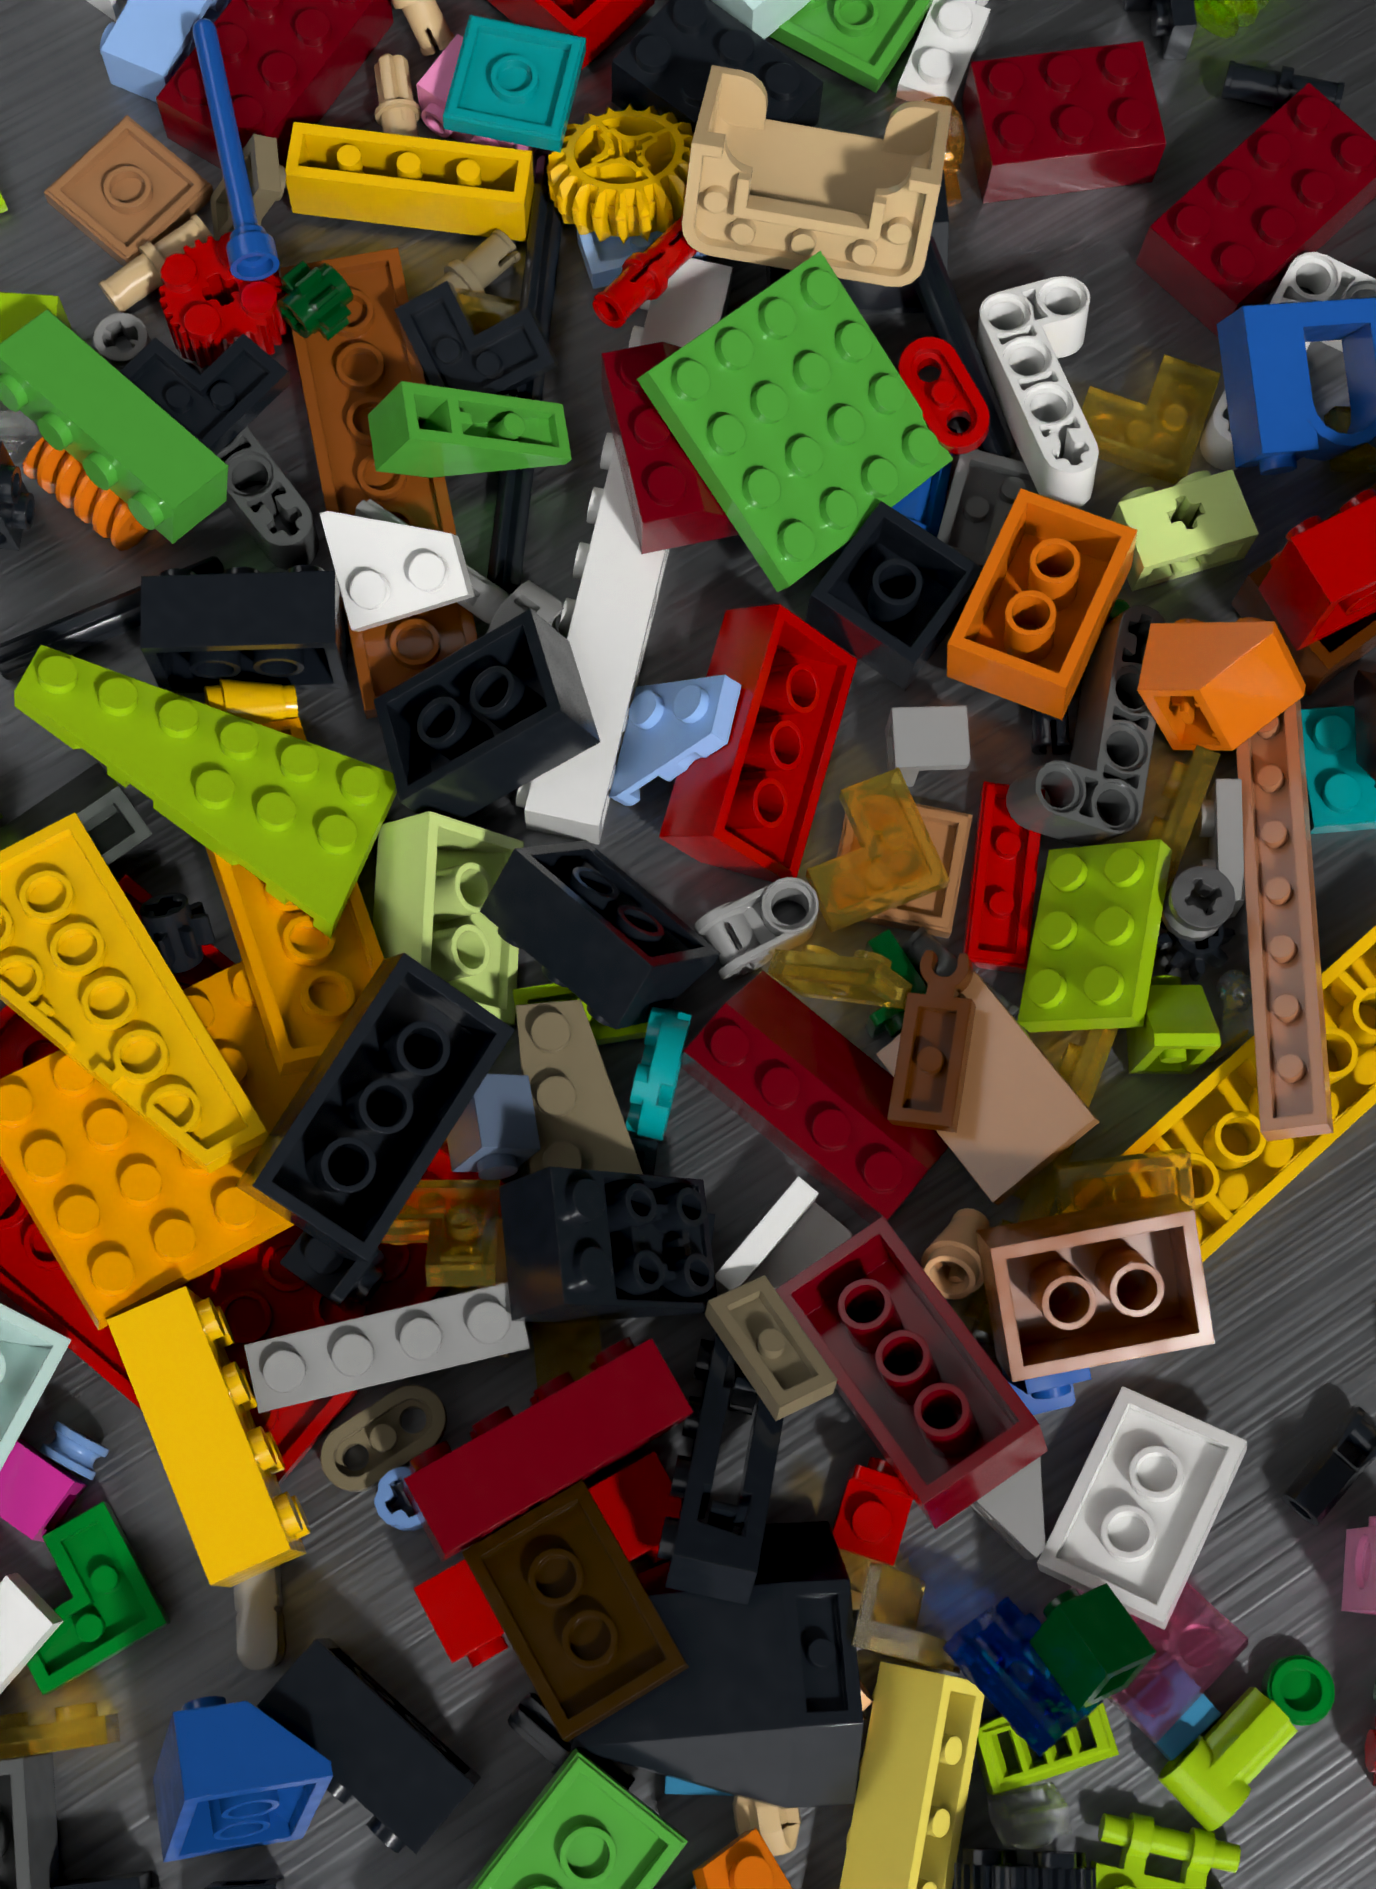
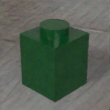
M1107 1583L1082 1594L1076 1588H1072L1055 1597L1043 1610V1614L1047 1619L1029 1641L1077 1711L1126 1689L1157 1652Z

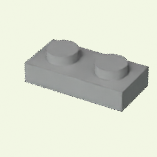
M1216 779L1207 800L1200 799L1197 807L1198 837H1208V859H1201L1199 866L1217 869L1229 879L1234 887L1236 899L1233 912L1229 917H1236L1245 901L1242 780Z

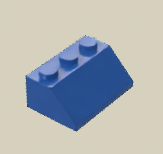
M207 1696L185 1703L181 1711L172 1713L153 1776L163 1863L303 1839L333 1777L331 1761L248 1701L226 1703L225 1697Z

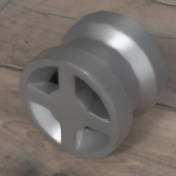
M1208 866L1191 867L1181 872L1166 891L1161 919L1168 931L1177 938L1187 941L1204 940L1212 936L1233 912L1236 901L1234 887L1229 879L1217 869ZM1192 890H1195L1196 893L1201 894L1205 898L1208 897L1209 899L1202 900L1201 898L1194 896Z

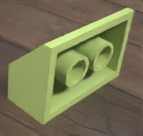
M432 811L383 824L378 833L373 928L384 959L406 953L509 1026L515 1025L516 1011L512 990L517 989L519 948L503 940L498 934V927L483 915L480 910L515 848H524V841Z

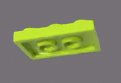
M1161 839L1052 849L1048 851L1017 1020L1027 1031L1049 1032L1144 1027L1173 851Z

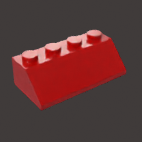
M781 604L726 610L706 677L727 675L742 685L728 744L708 757L695 760L685 772L676 777L659 838L701 863L770 882H775L785 877L797 878L858 659Z

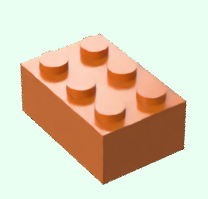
M1020 488L948 641L947 677L1062 720L1132 567L1138 530Z

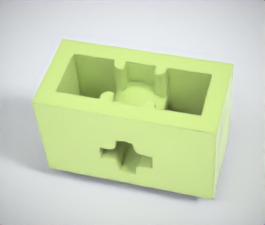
M1233 469L1213 475L1207 470L1198 471L1182 478L1176 486L1155 491L1153 487H1143L1134 490L1118 502L1111 517V520L1138 530L1132 567L1127 575L1132 591L1244 559L1259 534Z

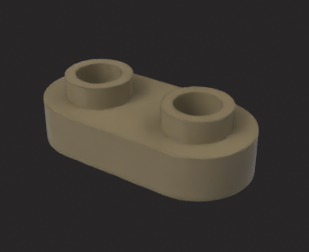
M406 1385L392 1391L338 1426L327 1436L320 1456L324 1474L335 1486L349 1492H362L375 1487L388 1471L410 1464V1460L441 1441L447 1427V1413L442 1401L433 1391L420 1385ZM410 1409H420L426 1415V1424L417 1433H408L402 1427V1417ZM353 1446H364L369 1453L367 1465L358 1471L349 1470L345 1464L347 1451Z

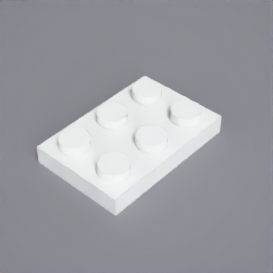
M1122 1386L1045 1545V1549L1037 1562L1039 1571L1083 1592L1107 1583L1128 1613L1165 1630L1247 1451V1440Z

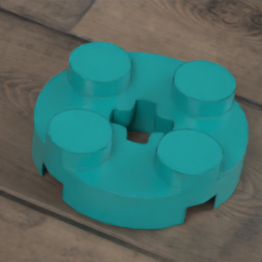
M652 1007L644 1040L643 1057L641 1064L638 1063L630 1096L631 1105L626 1122L627 1130L637 1132L639 1136L663 1141L678 1082L683 1055L682 1050L686 1046L692 1013L671 1008Z

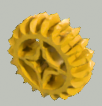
M630 103L624 111L614 112L607 106L605 114L600 116L585 113L583 125L568 124L561 153L552 151L548 155L549 164L547 165L550 198L562 215L564 224H575L579 235H586L594 231L600 242L605 241L610 236L619 237L623 244H625L629 237L641 236L648 242L652 232L660 231L664 233L673 222L683 215L691 144L694 135L691 123H678L673 112L659 116L654 106H650L644 111H636Z

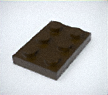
M583 1480L462 1552L563 1741L569 1742L689 1668Z

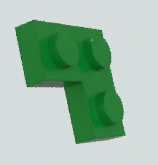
M103 1501L42 1536L73 1596L70 1600L53 1609L62 1618L63 1622L27 1663L42 1695H49L171 1623L108 1502Z

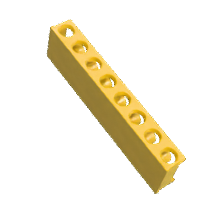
M1376 925L1321 974L1334 1133L1267 1141L1260 1132L1255 1038L1253 1035L1055 1215L1174 1193L1194 1209L1203 1263L1376 1103Z

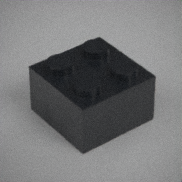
M881 501L810 594L805 622L906 691L960 618L983 568Z

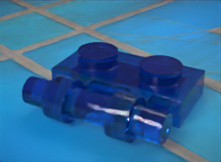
M1007 1596L994 1608L991 1606L957 1631L942 1649L959 1666L964 1676L976 1685L1003 1715L1014 1732L1023 1738L1041 1757L1074 1729L1082 1719L1085 1720L1104 1700L1080 1711L1076 1710L1029 1643L1042 1623L1032 1612L1025 1615Z

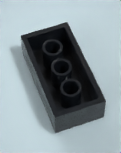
M406 953L384 959L236 1184V1187L347 1260L369 1262L515 1029Z

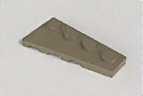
M581 1000L516 1005L522 1075L529 1076L541 1147L537 1153L529 1158L530 1174L550 1166L643 1174Z

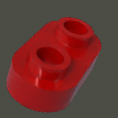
M923 337L910 343L901 354L899 374L921 407L923 418L929 430L935 434L939 444L951 454H966L977 449L984 442L989 431V409L957 352L948 342L937 337ZM926 366H934L941 372L939 378L932 382L923 381L918 374ZM955 417H964L971 424L962 433L952 432L947 425Z

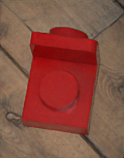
M870 1457L867 1467L855 1464L850 1468L832 1532L839 1550L891 1567L894 1566L914 1499L886 1460Z

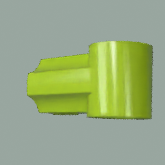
M1249 1687L1203 1737L1199 1735L1173 1761L1169 1760L1157 1778L1207 1832L1214 1831L1242 1806L1251 1792L1248 1784L1298 1730L1293 1726L1290 1718L1271 1699L1267 1698L1256 1687Z

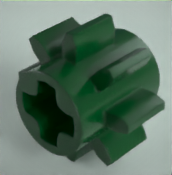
M302 260L280 278L284 284L280 287L284 296L277 301L278 309L286 322L300 336L308 338L320 331L322 336L329 341L350 323L347 317L351 314V311L346 306L353 301V293L344 278L329 264L323 263L311 270Z

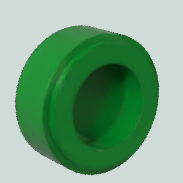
M1304 1655L1280 1657L1269 1665L1262 1679V1694L1271 1699L1290 1718L1293 1725L1306 1726L1317 1723L1328 1714L1333 1705L1335 1688L1332 1677L1325 1666L1312 1657Z

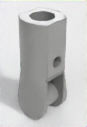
M280 1565L233 1586L235 1611L238 1612L236 1616L237 1654L243 1666L250 1670L276 1667L282 1662L286 1654L284 1616L281 1610L283 1595Z

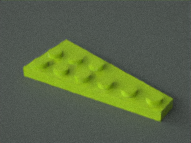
M40 645L14 690L15 707L73 750L83 749L107 767V775L125 788L131 784L153 800V808L209 850L215 852L231 864V866L238 864L243 866L266 883V892L284 905L288 901L292 902L313 918V926L331 939L397 794L392 772L50 647Z

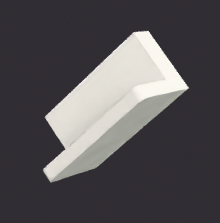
M798 1176L716 1273L717 1291L724 1294L764 1275L774 1289H777L850 1239L852 1233L815 1202L819 1193Z

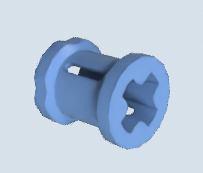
M398 1467L390 1470L379 1480L374 1504L378 1515L387 1524L402 1531H416L423 1528L417 1515L411 1517L402 1509L393 1513L390 1506L398 1499L394 1488L402 1483L404 1478L412 1474L407 1467Z

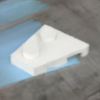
M331 511L320 513L351 630L361 632L475 597L457 535Z

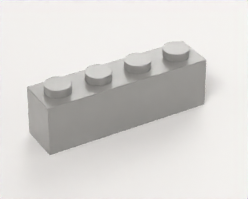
M508 1282L257 1341L245 1344L244 1347L258 1413L529 1349L531 1345L526 1323L523 1321H512L509 1288Z

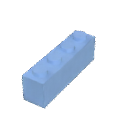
M127 0V4L116 23L111 22L107 25L100 41V54L102 55L110 83L157 103L156 97L196 47L193 37V25L195 22L205 18L214 23L232 0Z

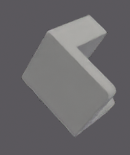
M967 706L891 708L885 728L889 787H913L919 771L966 769L969 766L971 757Z

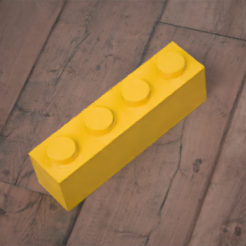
M293 122L285 167L286 185L292 213L490 237V234L495 229H499L511 240L527 241L534 190L532 151Z

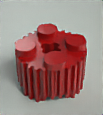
M232 231L221 235L218 241H215L212 236H208L206 243H202L199 239L195 240V247L191 248L186 245L183 247L184 254L176 253L170 255L165 259L160 270L163 286H159L160 303L175 348L179 350L182 358L196 361L197 365L201 368L206 365L210 366L243 333L268 355L275 354L274 345L281 346L283 343L281 335L287 333L285 324L287 322L277 306V301L284 296L282 289H280L282 282L278 270L273 275L257 281H244L235 278L231 274L226 252V245L230 241Z

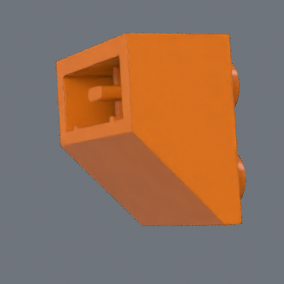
M1245 617L1238 619L1236 622H1203L1197 619L1184 618L1174 623L1150 624L1137 691L1173 750L1233 751L1301 699L1305 694L1306 684L1275 621Z

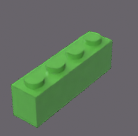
M48 309L0 343V401L14 412L20 410L38 426L44 439L54 449L58 451L65 449L80 462L86 474L96 486L102 490L111 489L127 503L132 515L143 527L149 530L156 529L174 544L227 501L228 465Z

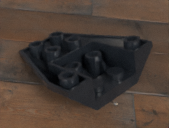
M812 1521L765 1524L758 1571L748 1605L666 1588L665 1584L670 1561L637 1574L689 1668L570 1740L571 1749L577 1748L583 1753L781 1809L854 1804L864 1722L850 1578L829 1522Z

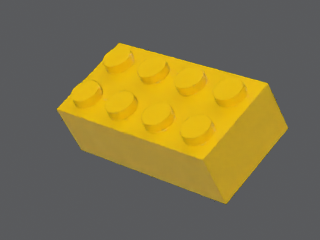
M184 1286L107 1319L209 1584L230 1588L306 1554L307 1552L301 1538L311 1534L307 1518L297 1496L293 1495L290 1497L287 1491L283 1493L275 1473L284 1470L285 1465L271 1432L265 1433L261 1426L256 1427L250 1412L251 1409L257 1407L253 1385L245 1368L239 1369L235 1361L230 1363L224 1347L234 1344L235 1341L221 1307H215L210 1297L201 1299L187 1286Z

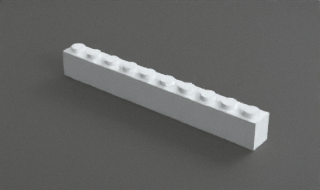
M694 258L689 259L668 279V287L661 296L652 301L646 300L640 306V309L648 310L644 327L634 325L628 348L662 341L683 347L726 317L731 294L733 267ZM607 432L600 462V468L608 470L604 489L593 488L587 512V523L595 525L591 543H579L574 563L573 578L581 580L577 599L566 598L559 625V633L566 635L567 640L570 642L600 743L519 787L516 797V806L525 808L526 829L579 841L586 840L597 845L600 844L610 802L609 794L629 717V708L638 685L670 549L641 554L613 434Z

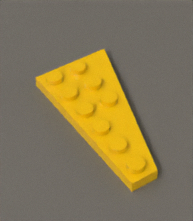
M74 812L1 850L0 1000L209 1174L263 1144L269 1136L265 1126L77 814Z

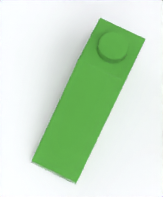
M401 381L368 414L375 470L377 472L434 478L566 465L572 460L563 404Z

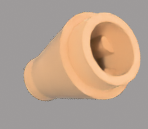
M971 1208L958 1210L953 1215L948 1226L922 1255V1269L946 1299L956 1300L965 1298L978 1290L984 1283L976 1230L990 1228V1224L986 1216L978 1210Z

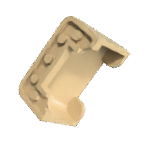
M712 65L691 144L682 220L683 236L687 243L697 252L708 256L793 270L821 251L838 278L887 287H902L914 282L921 275L925 266L941 187L952 106L925 101H909L899 105L890 114L884 139L766 119L768 96L762 81L755 75L743 70Z

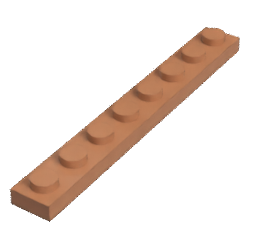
M1299 699L1236 748L1238 779L1242 780L1244 881L1260 1132L1267 1141L1334 1133L1301 701Z

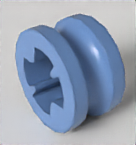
M56 1421L53 1426L56 1432L55 1439L49 1444L43 1443L39 1451L66 1468L93 1480L97 1473L93 1468L95 1460L99 1457L106 1458L110 1450L77 1430Z

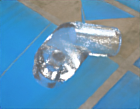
M1230 970L1224 973L1217 982L1218 997L1224 1001L1222 1018L1216 1021L1220 1032L1221 1047L1206 1060L1209 1063L1215 1062L1254 1034L1251 976H1246L1242 971Z

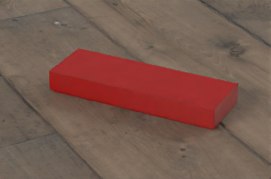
M984 781L980 791L962 953L967 954L971 962L979 968L1024 974L1028 962L1041 834L1023 828L1010 816L1006 806V794L1010 785ZM1041 789L1042 795L1045 799L1046 790Z

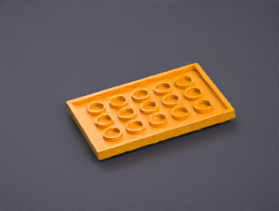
M243 961L184 989L183 992L269 1135L311 1070L280 1076ZM61 1050L0 1079V1165L98 1331L108 1326L107 1319L177 1289L294 1225L236 1187V1184L263 1144L209 1174Z

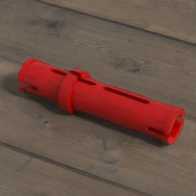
M683 215L670 225L644 252H636L628 257L622 265V273L603 291L595 295L592 305L595 313L603 323L612 328L622 327L626 320L646 300L652 301L661 296L668 287V279L696 254L697 251L687 243L683 236Z

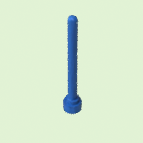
M203 18L197 20L193 25V37L234 230L230 234V241L226 245L230 271L235 278L240 280H262L273 275L279 268L280 263L274 238L267 234L265 228L258 224L217 29L211 20Z

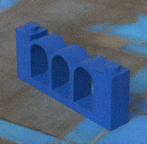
M1376 298L1242 306L1217 323L1235 468L1259 466L1260 475H1277L1296 470L1297 461L1303 457L1327 461L1340 457L1366 443L1376 448ZM1342 340L1351 408L1350 426L1346 434L1338 433L1326 426L1316 412L1312 398L1305 342Z

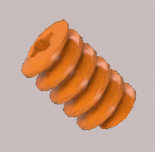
M42 437L28 452L22 464L23 473L30 479H37L38 485L48 494H56V500L67 509H74L75 515L84 523H92L93 530L100 536L111 538L112 545L119 551L128 550L136 546L148 533L149 529L143 527L134 518L128 504L111 489L102 490L96 486L86 474L83 465L65 449L63 451L54 449Z

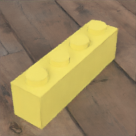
M880 1661L877 1683L872 1694L873 1704L864 1755L859 1766V1783L851 1827L846 1838V1855L839 1889H952L954 1865L957 1862L987 1684Z

